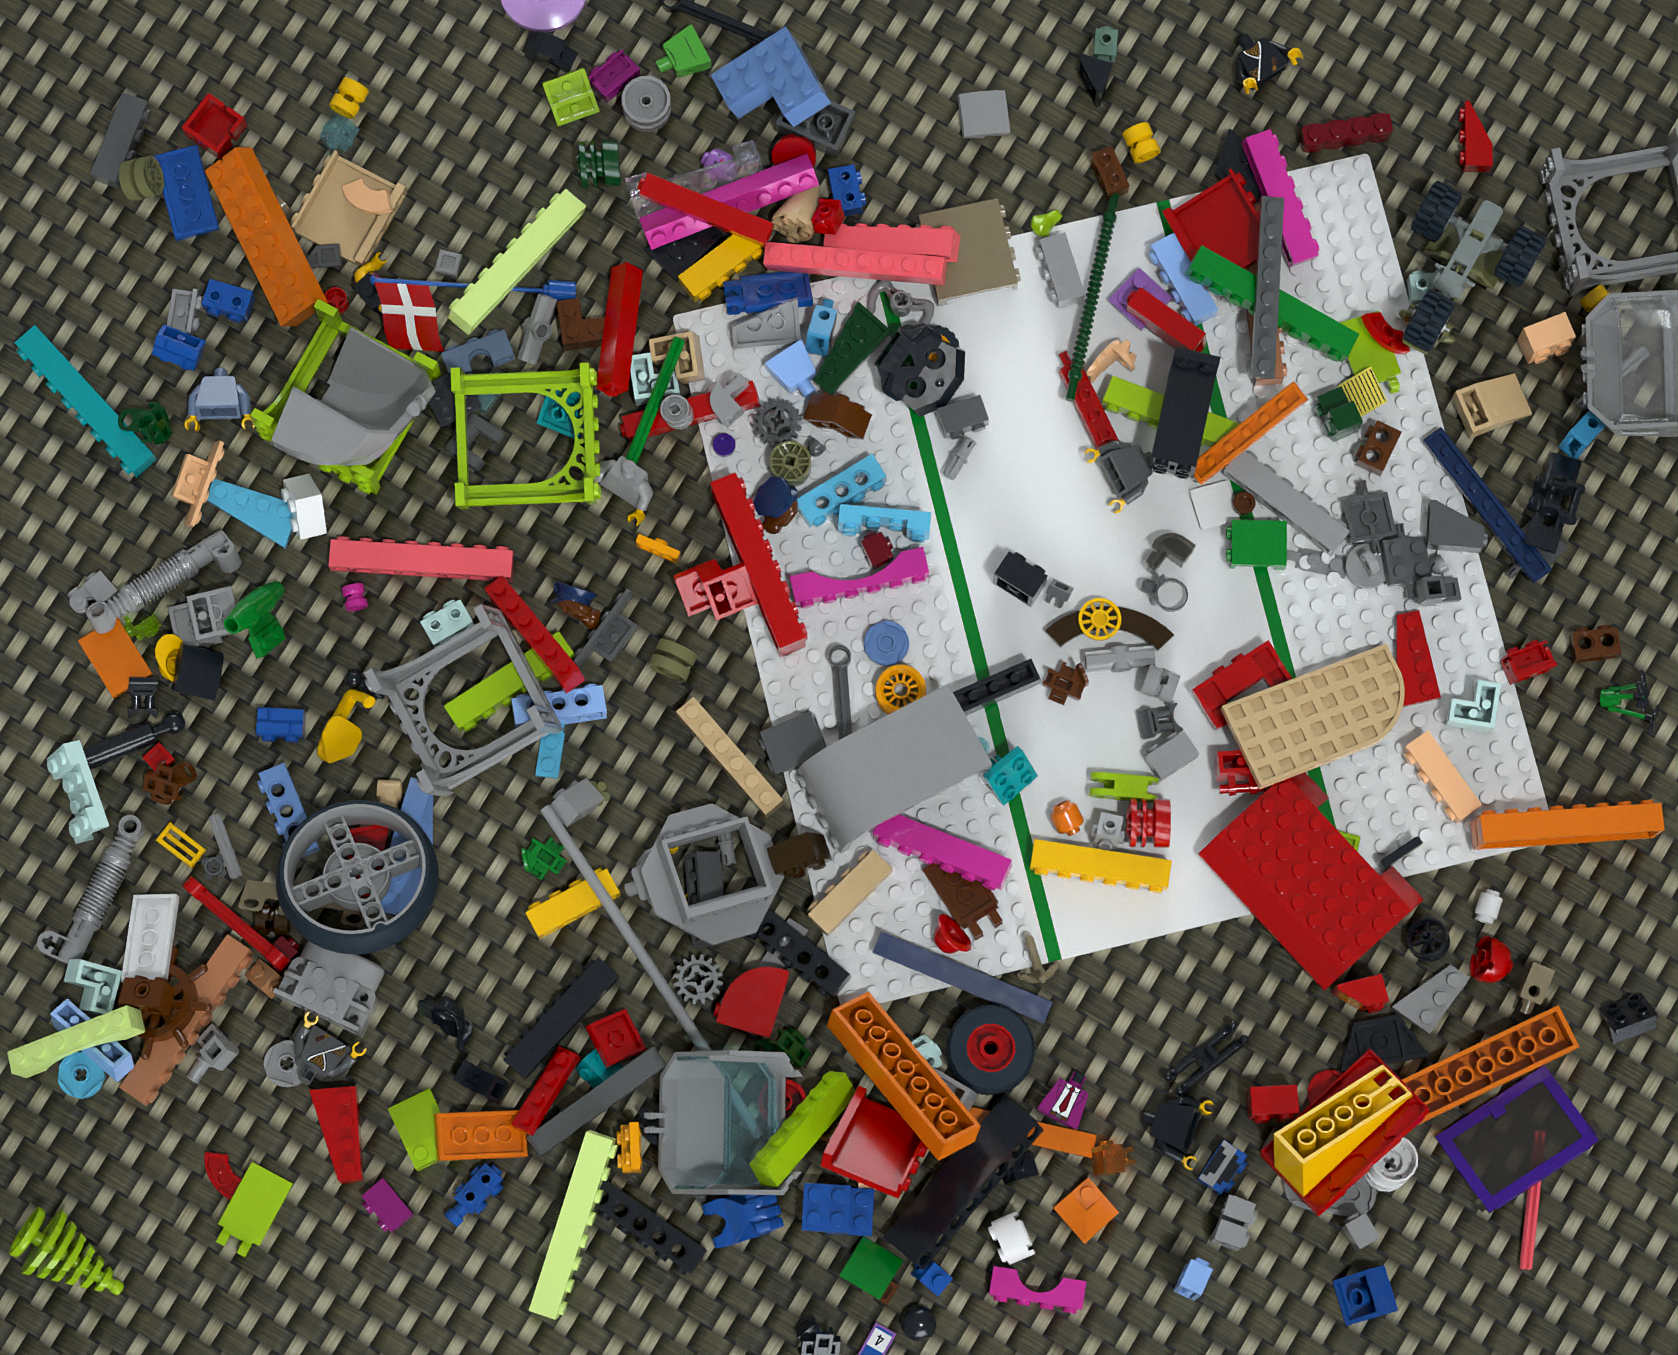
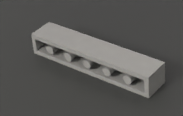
M1250 450L1244 451L1228 464L1223 475L1244 491L1252 494L1257 501L1283 521H1287V524L1332 557L1349 535L1348 526L1342 520L1332 518L1329 515L1330 512L1325 507L1317 506L1311 502L1312 498L1308 494L1294 489L1291 481L1275 474L1276 471L1270 465L1260 463L1257 460L1258 457Z

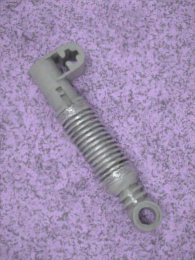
M220 529L190 549L175 553V558L171 556V559L168 558V562L164 560V563L161 562V566L157 565L158 569L154 567V570H150L151 573L147 571L148 575L145 573L143 574L144 577L140 575L141 579L137 578V582L133 580V583L130 582V585L120 588L117 598L113 596L112 601L110 599L107 600V604L101 601L91 604L86 610V615L97 633H107L114 628L117 621L116 618L121 619V615L126 616V612H138L145 605L148 606V603L162 597V594L165 595V592L169 593V590L179 586V583L183 584V581L186 582V579L189 580L197 575L199 569L214 561L221 571L231 573L241 566V558L232 541Z
M126 815L119 821V829L117 831L119 836H115L116 842H112L114 846H110L108 850H105L100 862L106 865L99 863L98 865L101 867H96L99 871H95L97 874L93 875L95 879L91 878L93 883L89 882L91 886H87L89 890L86 889V892L88 893H84L86 898L82 897L84 901H80L82 905H78L81 908H77L72 918L73 925L67 937L52 931L43 932L37 940V946L41 952L67 965L69 959H82L94 932L99 930L102 923L101 920H104L103 916H106L104 912L107 913V909L110 908L108 905H112L110 901H113L114 894H117L115 890H119L117 886H121V879H124L123 875H126L125 872L130 867L131 856L129 853L132 854L133 850L131 849L136 847L134 842L138 843L139 839L145 834V825L136 816ZM136 823V830L133 833H128V825ZM63 940H64V943H63V945H62V947H61V949H60V951H59V954H58V956H56L58 950L55 949V948L52 947V946H48V945H47V942H48V941H50V942L53 941V942L56 943L58 946H61V944H62V942H63Z

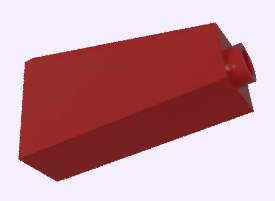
M1142 287L1137 292L1132 291L1126 300L1127 311L1173 349L1178 347L1202 352L1206 347V333Z

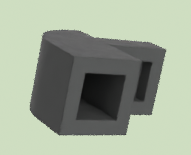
M1443 575L1422 577L1415 582L1420 606H1435L1436 604L1458 602L1461 600L1457 577L1444 579Z

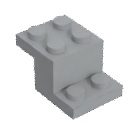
M232 586L186 596L188 603L168 607L173 634L178 636L184 644L201 648L222 643V636L231 634L224 628V620L236 605Z

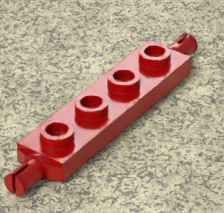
M1067 351L1058 354L1063 364L1059 374L1066 389H1068L1070 380L1068 373L1071 370L1070 365L1073 363ZM1083 369L1081 371L1083 373L1082 379L1078 381L1073 403L1096 450H1098L1099 446L1119 441Z

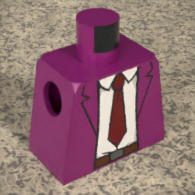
M1074 1071L1069 1082L1059 1079L1041 1102L1037 1111L1073 1130H1077L1089 1094L1081 1089L1086 1077Z

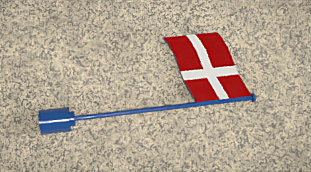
M375 275L371 276L370 283H375L381 302L384 332L389 346L394 349L445 352L438 334L436 308L429 286L467 288L469 284L375 278ZM547 280V284H543L542 288L514 287L511 291L542 293L557 299V301L575 299L576 283L575 281Z

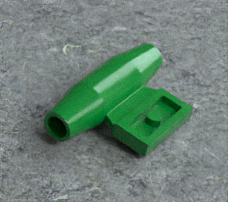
M272 581L254 589L233 607L224 620V628L231 634H236L249 628L248 639L256 659L266 656L286 639L278 618L271 614V611L285 592L283 585L278 581Z

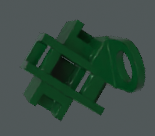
M149 402L150 410L126 409L120 413L118 417L119 428L127 432L141 431L143 434L141 443L153 442L154 440L155 445L163 444L172 435L168 424L170 420L165 408L161 407L160 403ZM127 414H130L132 416V423L126 427L123 420Z
M789 1028L788 1031L778 1029L777 1032L780 1034V1037L777 1041L760 1039L755 1042L754 1051H759V1047L762 1045L764 1052H785L790 1058V1064H793L795 1067H802L811 1054L803 1046L807 1039L793 1028Z

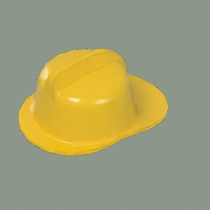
M166 634L156 644L155 657L159 664L161 675L173 682L178 668L175 665L181 643L184 642L174 634Z

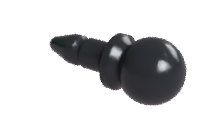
M351 670L346 674L345 683L349 687L357 688L358 691L363 689L375 698L384 699V695L371 692L365 684V679L367 678H363L359 671Z

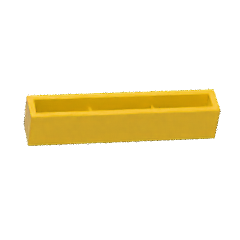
M1035 839L1030 870H1034V874L1042 876L1054 873L1057 874L1058 878L1071 879V876L1080 877V881L1087 883L1099 880L1103 881V885L1116 886L1118 883L1125 884L1127 889L1139 890V887L1149 888V892L1162 893V890L1167 891L1172 860Z

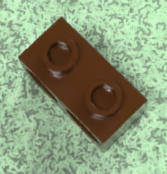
M1112 145L1091 153L1090 163L1106 200L1109 201L1110 196L1115 193H1119V196L1127 194L1129 183Z
M1378 420L1375 426L1370 425L1364 436L1368 438L1365 446L1360 445L1355 455L1358 458L1356 465L1381 477L1402 431ZM1376 434H1385L1387 437V441H1378L1376 438ZM1374 453L1378 460L1371 462L1367 459L1366 455Z
M1601 625L1597 627V630L1589 631L1587 627L1578 628L1569 636L1573 664L1619 658L1622 654L1618 627L1611 628V625ZM1602 637H1607L1611 640L1610 647H1606L1601 643ZM1578 641H1587L1589 649L1580 648Z

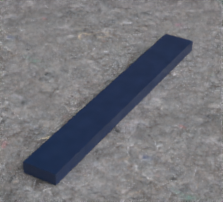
M1442 427L1423 440V444L1530 581L1534 584L1551 572L1552 568L1539 551L1534 547L1525 545L1527 536Z
M882 931L872 952L1042 1023L1045 1022L1053 1003Z

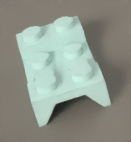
M80 740L64 743L47 758V768L52 773L54 780L61 778L63 780V789L68 794L71 812L75 814V817L69 822V832L74 837L75 843L78 844L93 840L92 833L107 828L109 823Z

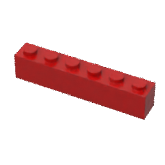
M503 575L484 588L496 609L502 611L506 621L566 694L585 681L579 667Z

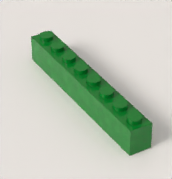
M1201 245L1192 258L1185 275L1192 282L1208 287L1209 291L1213 294L1226 297L1231 304L1242 306L1254 316L1256 275ZM1279 289L1277 328L1288 332L1287 334L1294 339L1306 342L1311 349L1322 351L1327 354L1329 359L1342 363L1349 356L1359 333Z

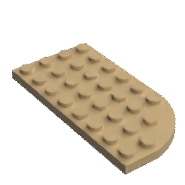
M1387 644L1225 704L1221 707V711L1260 790L1379 743L1389 734L1401 714L1404 703V681Z

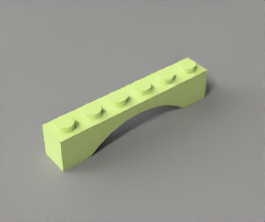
M126 1005L8 1051L11 1073L28 1078L46 1071L55 1062L75 1052L100 1044L126 1040L145 1032L141 1010Z

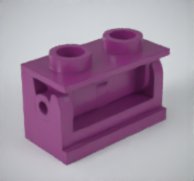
M623 49L618 53H612L607 58V62L601 67H595L588 77L590 86L606 103L623 91L632 79L641 76L640 68L626 54L624 55Z
M383 1178L361 1196L365 1200L362 1205L369 1214L375 1212L380 1218L376 1222L384 1232L389 1230L393 1234L394 1230L399 1229L414 1216Z

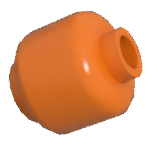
M1066 800L1052 807L1053 811L1050 814V818L1059 834L1067 833L1068 836H1071L1080 831L1079 826L1083 824L1084 818L1076 803H1070L1069 800Z

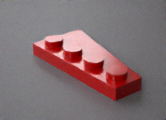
M1419 610L1396 616V664L1404 681L1403 707L1441 699Z

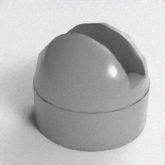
M1440 554L1430 562V568L1434 574L1440 575L1449 570Z

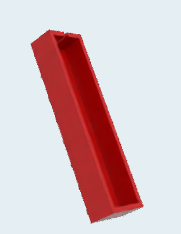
M735 472L710 482L712 497L740 563L743 562L746 566L758 600L759 609L779 656L783 657L805 648V640L808 639L806 627L803 622H798L799 611L795 602H790L789 600L790 590L787 582L780 579L782 571L778 561H773L771 558L773 557L771 544L768 539H763L764 528L759 518L755 520V507L752 499L746 498L747 488L743 478H738Z

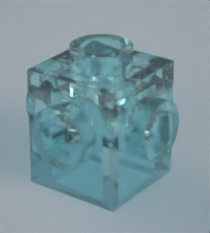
M333 114L330 120L325 123L319 137L326 142L325 146L330 150L346 152L354 143V138L360 129L346 117Z

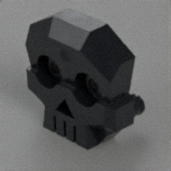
M925 323L914 326L906 324L898 328L874 363L878 387L893 400L904 401L922 417L937 410V408L946 406L964 381L965 351L942 340V336ZM936 353V358L929 360V355ZM909 355L911 362L903 363ZM912 381L917 382L915 388H910V383Z

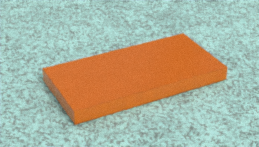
M519 1110L434 1114L437 1161L528 1157L526 1133L515 1129L511 1125Z

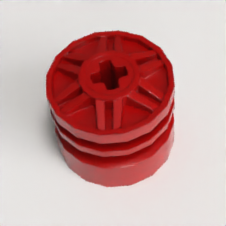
M1130 799L1126 812V834L1129 840V847H1136L1137 837H1140L1141 847H1145L1147 837H1152L1154 848H1169L1171 835L1170 799H1155L1152 809L1147 808L1146 799L1141 800V809H1137L1136 799Z

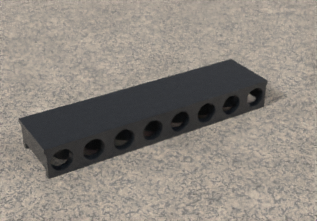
M1005 1095L980 1123L981 1127L975 1142L955 1152L883 1238L924 1270L1044 1129L1037 1123L1038 1121ZM1035 1127V1130L1032 1133V1135L1027 1137L1030 1130ZM1020 1145L1018 1151L1012 1155L1013 1150ZM1005 1163V1164H1004V1167L1002 1168V1170H1000L999 1172H997V1169L999 1168V1166H1000L1001 1164ZM987 1181H989L988 1186L985 1189L981 1190L983 1185ZM974 1198V1201L971 1204V1206L966 1208L968 1202ZM959 1216L957 1222L951 1226L952 1221ZM943 1234V1238L935 1244L938 1237ZM926 1252H928L927 1257L923 1261H920L921 1257Z

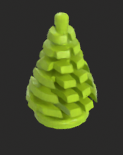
M38 1206L23 1224L8 1252L13 1257H19L30 1243L34 1244L21 1269V1273L31 1275L36 1267H38L36 1277L44 1279L54 1269L50 1279L58 1282L70 1269L65 1284L74 1285L83 1274L80 1287L87 1289L95 1281V1291L101 1292L106 1287L111 1293L119 1295L123 1291L124 1284L112 1278L114 1271L110 1266L104 1272L101 1270L104 1265V1259L98 1255L90 1264L91 1258L95 1253V1248L91 1243L78 1256L84 1246L86 1237L79 1232L73 1239L77 1227L72 1221H69L64 1227L68 1215L61 1209L41 1233L39 1228L44 1221L46 1211Z

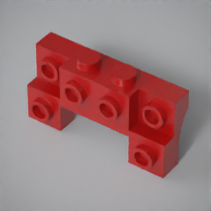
M1269 640L1246 655L1240 653L1231 660L1232 664L1226 668L1223 665L1212 672V677L1192 689V694L1204 710L1203 713L1215 731L1228 724L1221 711V707L1227 704L1228 701L1261 680H1264L1268 688L1293 679Z

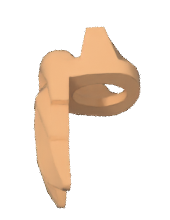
M1127 339L1122 343L1119 340L1113 341L1097 356L1086 372L1090 376L1091 383L1116 361L1130 372L1135 369L1134 363L1137 356L1133 352L1129 354L1131 343Z

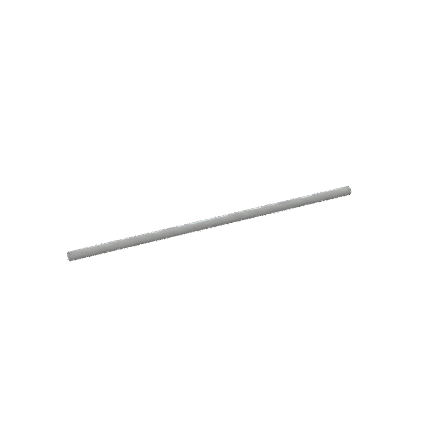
M551 805L545 806L540 810L697 1050L712 1051ZM732 1081V1103L758 1140L767 1133Z

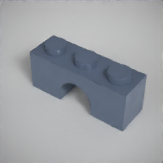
M499 329L488 332L487 336L480 339L478 337L471 338L465 342L466 344L459 347L457 345L450 346L444 350L445 352L441 353L448 373L451 372V368L461 367L465 374H473L470 363L477 355L488 356L492 360L494 367L515 360L505 330L500 331Z

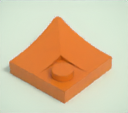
M1089 1177L1053 1207L1084 1244L1119 1213Z

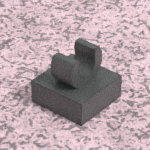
M1053 579L1046 591L1049 594L1046 602L1050 603L1052 598L1056 597L1059 599L1058 608H1061L1070 598L1074 588Z

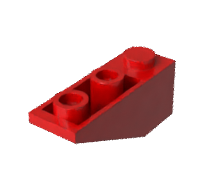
M1465 101L1463 107L1459 108L1458 114L1459 122H1462V130H1459V143H1463V151L1459 152V165H1463V172H1490L1493 166L1492 142L1470 101Z

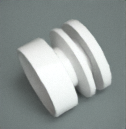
M1403 1137L1400 1143L1370 1168L1364 1175V1179L1371 1187L1379 1191L1390 1192L1399 1189L1415 1173L1418 1166V1154L1414 1145ZM1386 1163L1390 1165L1388 1169L1384 1167Z

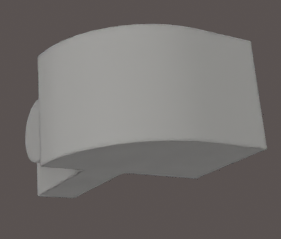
M742 374L731 377L727 381L725 388L717 382L710 394L711 407L727 428L744 414L742 408L734 401V398L750 385Z
M212 1023L197 1039V1042L202 1047L199 1052L213 1068L221 1071L240 1053L235 1043L229 1041L221 1030Z

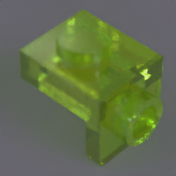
M154 614L135 627L128 617L124 618L127 623L124 629L131 638L136 636L138 641L146 636L147 638L152 637L159 631L158 628L161 627Z

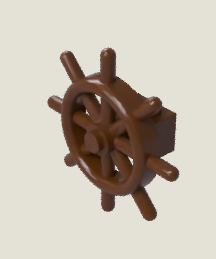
M172 946L168 980L161 977H155L152 980L140 975H135L134 978L125 977L121 994H116L114 1004H119L121 1007L127 1005L141 1010L143 1021L151 1016L148 1029L145 1028L144 1033L137 1035L145 1040L141 1052L143 1060L150 1058L154 1042H161L175 1037L180 1047H187L188 1040L182 1031L190 1023L195 1011L209 1012L212 1010L211 1003L197 1001V989L194 984L198 978L208 971V966L202 964L190 974L185 973L182 969L175 966L178 953L176 946ZM171 977L179 980L174 986L169 984ZM183 991V1000L173 999ZM172 1009H180L177 1015L173 1017L170 1011ZM162 1016L166 1025L158 1028L160 1017Z

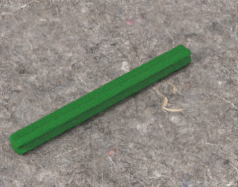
M674 337L626 456L627 460H631L635 464L639 460L685 344V340L679 337Z

